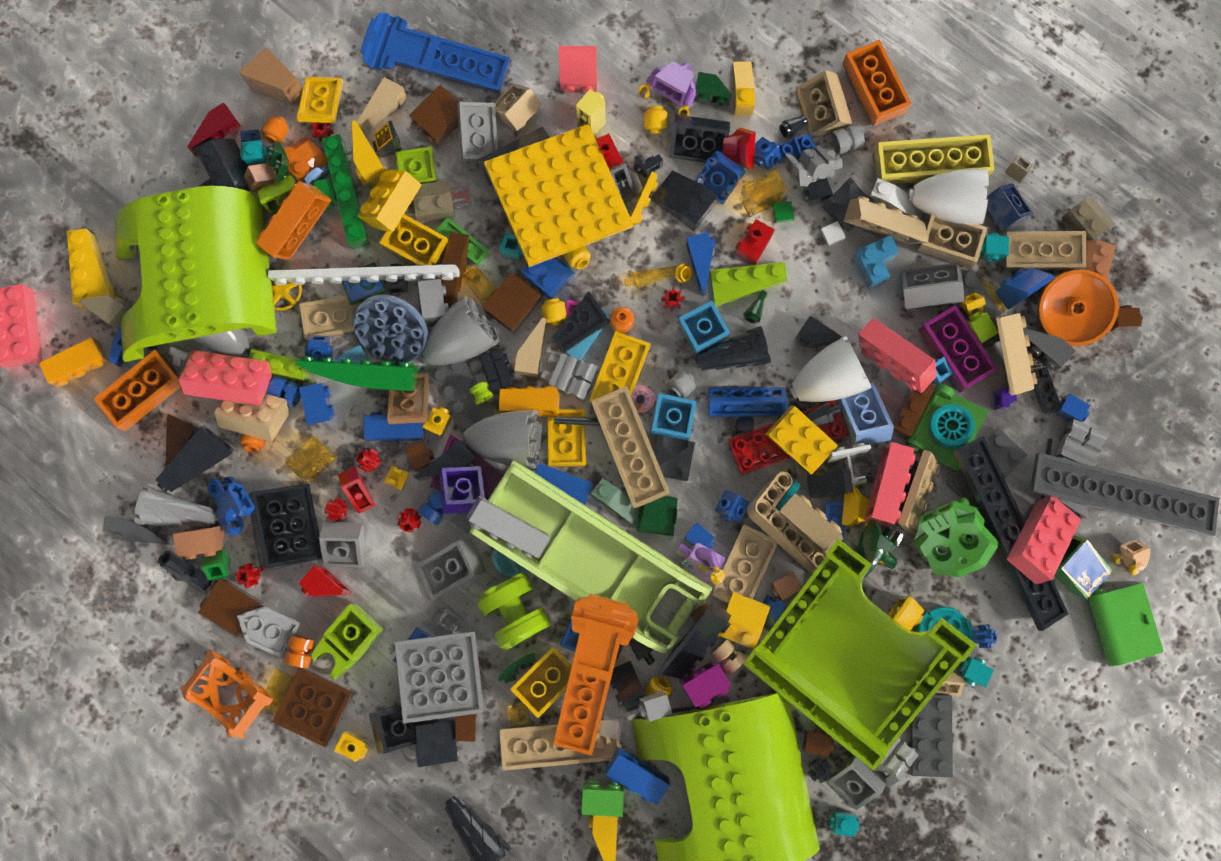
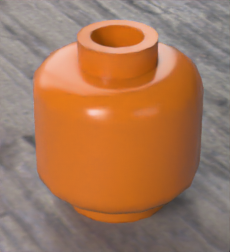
M281 116L268 117L261 128L263 139L270 144H274V141L282 143L289 132L286 120Z
M627 307L615 308L610 314V326L612 329L620 333H627L632 329L634 324V314Z
M241 434L239 439L243 449L249 452H258V450L264 448L266 440Z

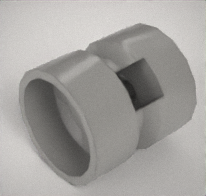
M858 123L847 126L846 130L842 128L831 133L832 144L838 155L848 152L850 148L855 150L865 145L864 134Z

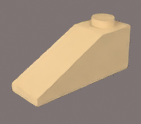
M385 77L382 79L357 121L362 132L395 112L400 105L404 104L406 100L404 88Z
M542 318L518 350L517 357H513L512 368L517 375L539 376L547 326L546 318Z

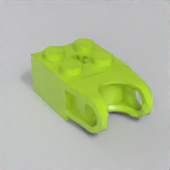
M349 604L326 630L321 641L313 651L311 659L317 661L327 653L332 654L335 659V666L330 677L335 680L360 660L385 629L358 604Z

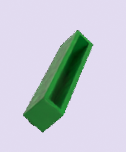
M340 134L322 138L347 243L352 249L368 246L370 241L365 222L358 217L361 205L345 142Z

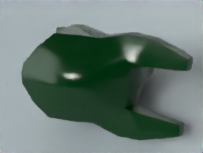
M870 520L865 524L860 535L859 544L854 550L872 564L864 578L874 570L876 565H882L892 570L896 567L897 559L890 551L896 548L903 538V534L896 531L891 540H889L893 530L886 527L883 533H881V526L875 520Z

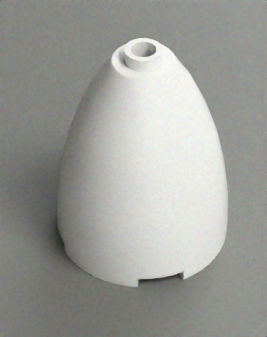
M962 169L932 176L914 185L913 189L909 190V201H912V205L928 215L935 214L936 218L957 224H983L988 203L986 199L987 188L985 187L989 185L987 169Z
M847 336L815 355L798 373L792 383L793 388L790 390L795 399L799 398L800 401L825 402L847 398L872 387Z

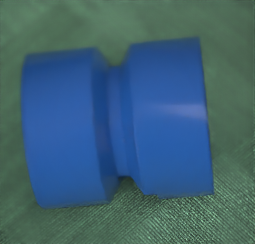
M275 376L269 384L267 394L286 399L287 406L294 408L301 399L299 387H303V385L293 381L288 383L287 379Z
M432 490L427 496V503H422L417 512L436 526L443 519L441 495Z

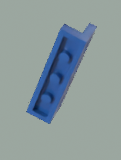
M723 387L708 389L709 417L782 416L786 412L787 398L785 387ZM713 394H721L722 397H713ZM740 394L741 397H735L733 395ZM753 394H759L761 396L754 397ZM772 394H781V397H774Z

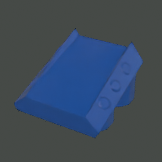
M715 151L712 157L708 158L705 167L698 174L695 181L718 195L717 202L723 205L746 171L744 167L729 159L723 152Z

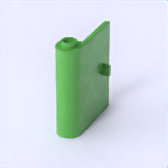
M937 383L911 437L907 439L906 445L915 448L914 453H923L924 450L930 451L938 462L958 471L960 466L953 453L958 448L947 449L941 447L930 436L929 422L932 416L940 407L948 404H956L966 408L971 413L975 423L973 435L965 443L967 444L975 439L989 411L954 394L955 391L951 387ZM947 423L948 429L956 430L955 424Z
M1143 583L1109 592L1099 589L1089 596L1088 599L1108 666L1122 665L1164 652Z

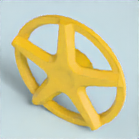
M289 282L286 285H272L274 306L280 298H284L290 303L289 306L274 307V309L283 311L292 308L301 297L302 285H298L299 293L296 300L291 297L289 292L297 284Z

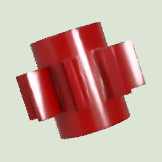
M314 122L313 125H310L313 131L311 133L313 138L318 137V140L322 142V138L330 137L331 134H334V131L331 129L333 127L332 123Z
M674 287L669 292L664 290L666 297H661V301L665 302L663 308H671V312L676 307L681 309L679 302H684V298L680 297L682 291L677 292ZM669 297L672 298V299L675 297V298H676V301H673V300H672V301L670 302V301H669Z
M372 448L360 450L356 456V462L359 463L358 468L365 472L377 469L380 464V457L377 456L378 451Z
M335 497L334 501L329 500L324 510V513L328 514L327 519L338 522L339 519L344 520L349 509L348 506H345L346 501Z
M405 509L404 513L399 512L397 525L404 532H413L414 528H420L422 516L415 509Z
M252 563L238 567L239 571L235 574L238 584H244L245 588L259 584L258 580L262 576L259 567H253Z

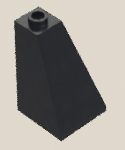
M204 425L200 427L156 478L157 486L165 492H173L230 456L235 449Z

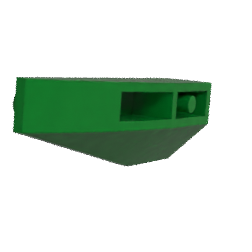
M303 356L302 360L295 361V365L314 374L337 382L371 389L415 390L419 366L414 365V362L402 361L399 364H395L393 360L372 363L371 360L352 362L353 359L333 361V358H321V361L314 360V357Z

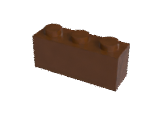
M930 383L922 393L909 389L892 422L894 426L893 434L904 440L911 437L936 387L935 385Z

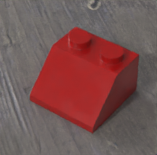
M314 565L298 583L302 587L300 590L308 597L345 596L352 593L323 566Z

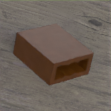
M439 85L409 115L412 121L411 125L415 130H421L424 133V137L430 143L434 142L439 146L459 126L457 107L459 101L444 87Z
M510 273L485 303L483 309L485 313L514 334L542 298L539 289L533 285L531 287L525 283L526 280L519 274L515 276L513 273Z
M219 578V580L212 584L209 596L205 597L200 603L198 613L236 637H244L237 615L261 608L264 602L230 581Z

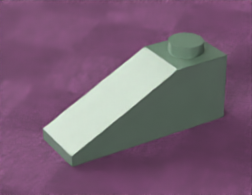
M602 478L592 492V497L637 528L639 507L634 509L627 495Z

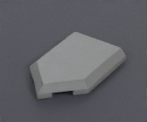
M266 606L237 615L245 642L280 658L283 657L288 648L290 635H295L301 624Z

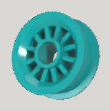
M956 404L940 407L929 422L931 438L936 444L947 449L963 446L971 438L975 429L971 413L966 408ZM947 423L955 424L956 430L948 429Z

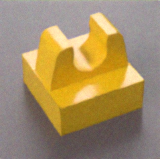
M976 292L964 297L965 301L959 302L960 307L964 309L968 316L973 314V309L982 313L983 305L986 304L985 298Z
M392 465L384 483L403 491L411 473Z

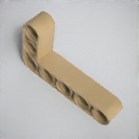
M783 471L772 476L748 506L747 514L751 520L807 571L813 573L825 559L826 554L775 508L792 484L790 474Z

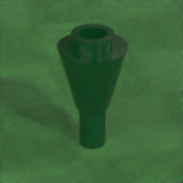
M761 290L758 298L743 313L748 322L754 324L761 321L764 301L768 294L766 291Z

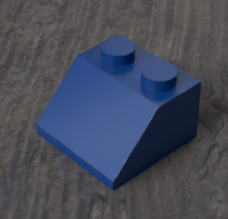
M557 257L531 267L526 265L521 270L523 278L539 289L540 293L548 300L553 299L575 275Z
M1031 267L1026 271L1021 269L1012 275V280L1008 277L999 284L1001 287L995 293L1009 310L1034 294L1055 277L1052 274Z

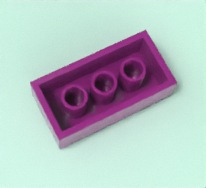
M956 305L926 322L918 329L935 357L946 358L953 372L949 378L959 393L998 370Z
M710 661L679 680L690 702L695 707L699 706L700 708L710 704L712 697H721L728 693V688L732 686L720 665L714 661Z

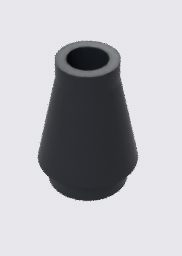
M804 115L784 120L780 124L779 129L783 137L791 138L806 126L808 121Z

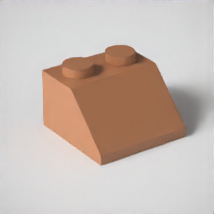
M1086 240L1085 270L1096 272L1108 280L1116 245L1098 240Z
M219 525L173 534L176 554L180 557L184 556V560L194 559L196 554H203L204 557L216 555V551L222 550L225 532L223 527Z

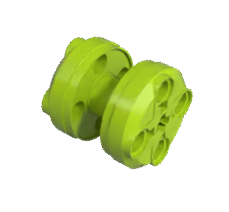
M523 572L488 589L476 599L477 606L484 617L499 610L507 626L494 634L497 644L504 652L552 625L551 619L543 607L529 614L520 598L530 593L533 588L528 576H525Z

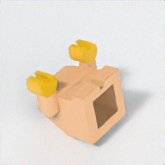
M1134 539L1120 545L1122 553L1114 554L1112 562L1120 564L1121 560H1123L1124 565L1128 567V573L1136 575L1146 567L1150 558V548Z

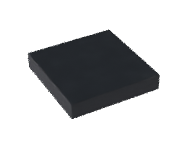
M454 720L414 726L417 767L458 761Z

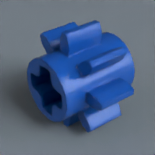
M990 624L977 625L978 629H974L972 632L973 642L979 644V648H992V644L997 642L996 630L990 629Z

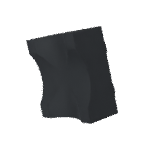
M851 178L829 197L822 206L848 233L855 227V225L844 222L850 200L862 196L868 198L871 203L875 204L876 202L865 194Z
M657 435L654 454L664 477L688 481L695 442Z

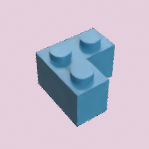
M892 236L859 248L853 255L868 289L885 283L890 277L884 263L894 259L899 253Z

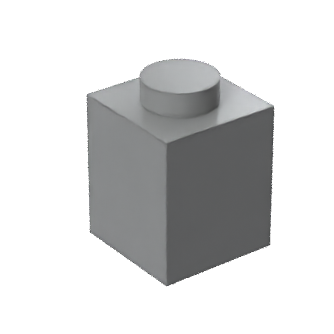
M662 691L639 698L641 704L638 705L640 715L649 722L672 714L667 694Z

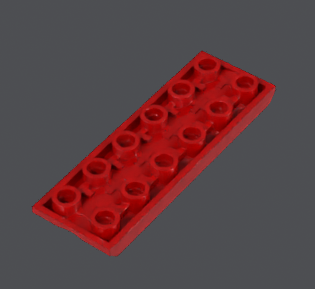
M835 400L825 403L828 404L829 408L837 406ZM822 405L803 411L802 413L806 416L814 410L822 407ZM840 413L833 415L834 422L817 426L832 441L849 436ZM776 422L728 439L741 475H746L791 458L765 435Z

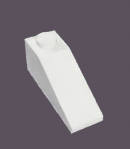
M877 178L869 197L878 203L885 204L887 209H899L902 211V214L915 215L920 220L923 212L912 205V201H909L908 193L894 184Z

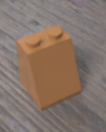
M267 47L239 71L252 91L289 105H293L301 100L303 88L299 81Z

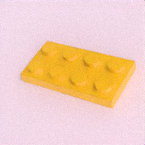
M615 331L589 402L591 403V401L625 386L628 387L632 397L651 344Z

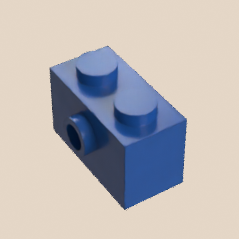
M326 383L299 387L307 425L334 420L335 409L333 404L330 405L329 397H331V391L329 386H326Z

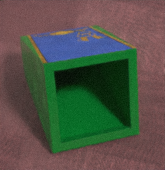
M1074 535L1054 576L1073 594L1088 599L1112 570L1087 539Z

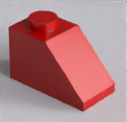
M356 466L338 474L341 488L358 514L376 506L365 480Z

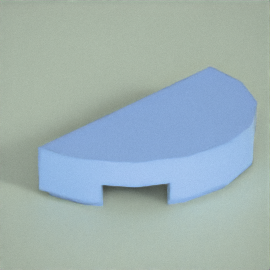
M323 165L321 169L318 167L314 168L304 178L305 183L314 186V181L325 179L330 174L329 167Z

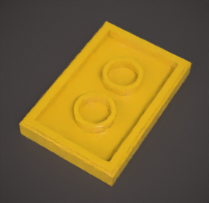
M305 77L297 113L298 122L335 123L343 86L342 78Z
M559 409V416L585 418V409ZM547 416V457L549 467L586 466V425L554 424V416Z

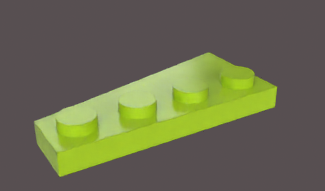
M785 262L710 270L713 300L716 307L787 282Z

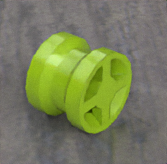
M486 381L476 384L469 390L474 395L476 404L486 402L493 397L492 392L488 390Z

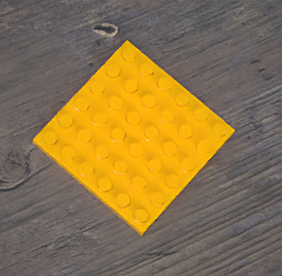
M589 124L484 162V166L528 267L623 232L634 226Z

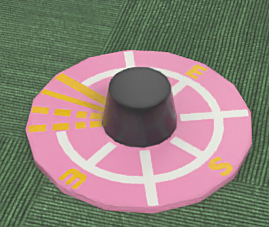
M642 385L635 386L632 394V400L638 413H645L654 405V393L648 387Z

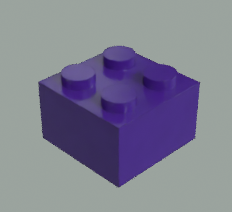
M481 467L441 469L439 486L443 514L469 513L478 496L485 499Z

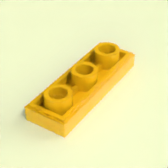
M654 172L647 176L642 186L643 189L640 191L629 216L633 225H639L643 218L641 212L643 208H647L651 200L649 198L650 192H654L658 185L656 181L658 174Z

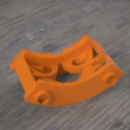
M209 649L205 654V659L186 684L181 687L184 695L183 698L190 703L195 702L211 713L225 727L228 735L233 738L238 736L244 739L246 736L245 731L263 707L271 704L273 698L262 686L254 684V678L242 669L237 671L236 667L230 665V660ZM209 665H211L209 676L202 675L205 672V670L209 667ZM224 673L228 675L226 682L217 680L218 678L223 679ZM199 679L208 681V685L202 684L197 686L203 688L202 694L192 690ZM238 682L236 696L239 704L221 705L217 685L228 686ZM243 690L248 692L247 696H242ZM236 716H238V719L240 720L238 724L235 722Z

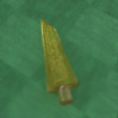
M677 266L632 272V277L624 279L626 287L635 284L636 289L675 275Z

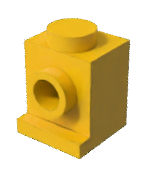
M440 406L438 409L433 407L423 428L443 438L452 420V417L448 414L450 411ZM436 417L441 418L439 423L434 422Z
M346 731L342 734L334 751L356 762L359 759H363L366 755L368 741ZM350 744L355 747L353 752L348 748Z

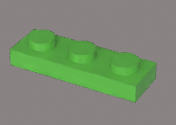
M449 217L435 230L447 237L448 240L451 232L468 234ZM468 234L467 258L479 267L491 253Z

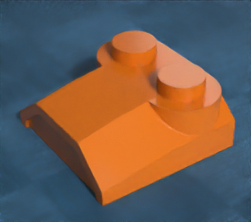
M304 136L291 147L284 148L289 161L288 171L300 182L305 183L304 178L314 168L318 167L321 169L323 165H328L324 153L307 136Z

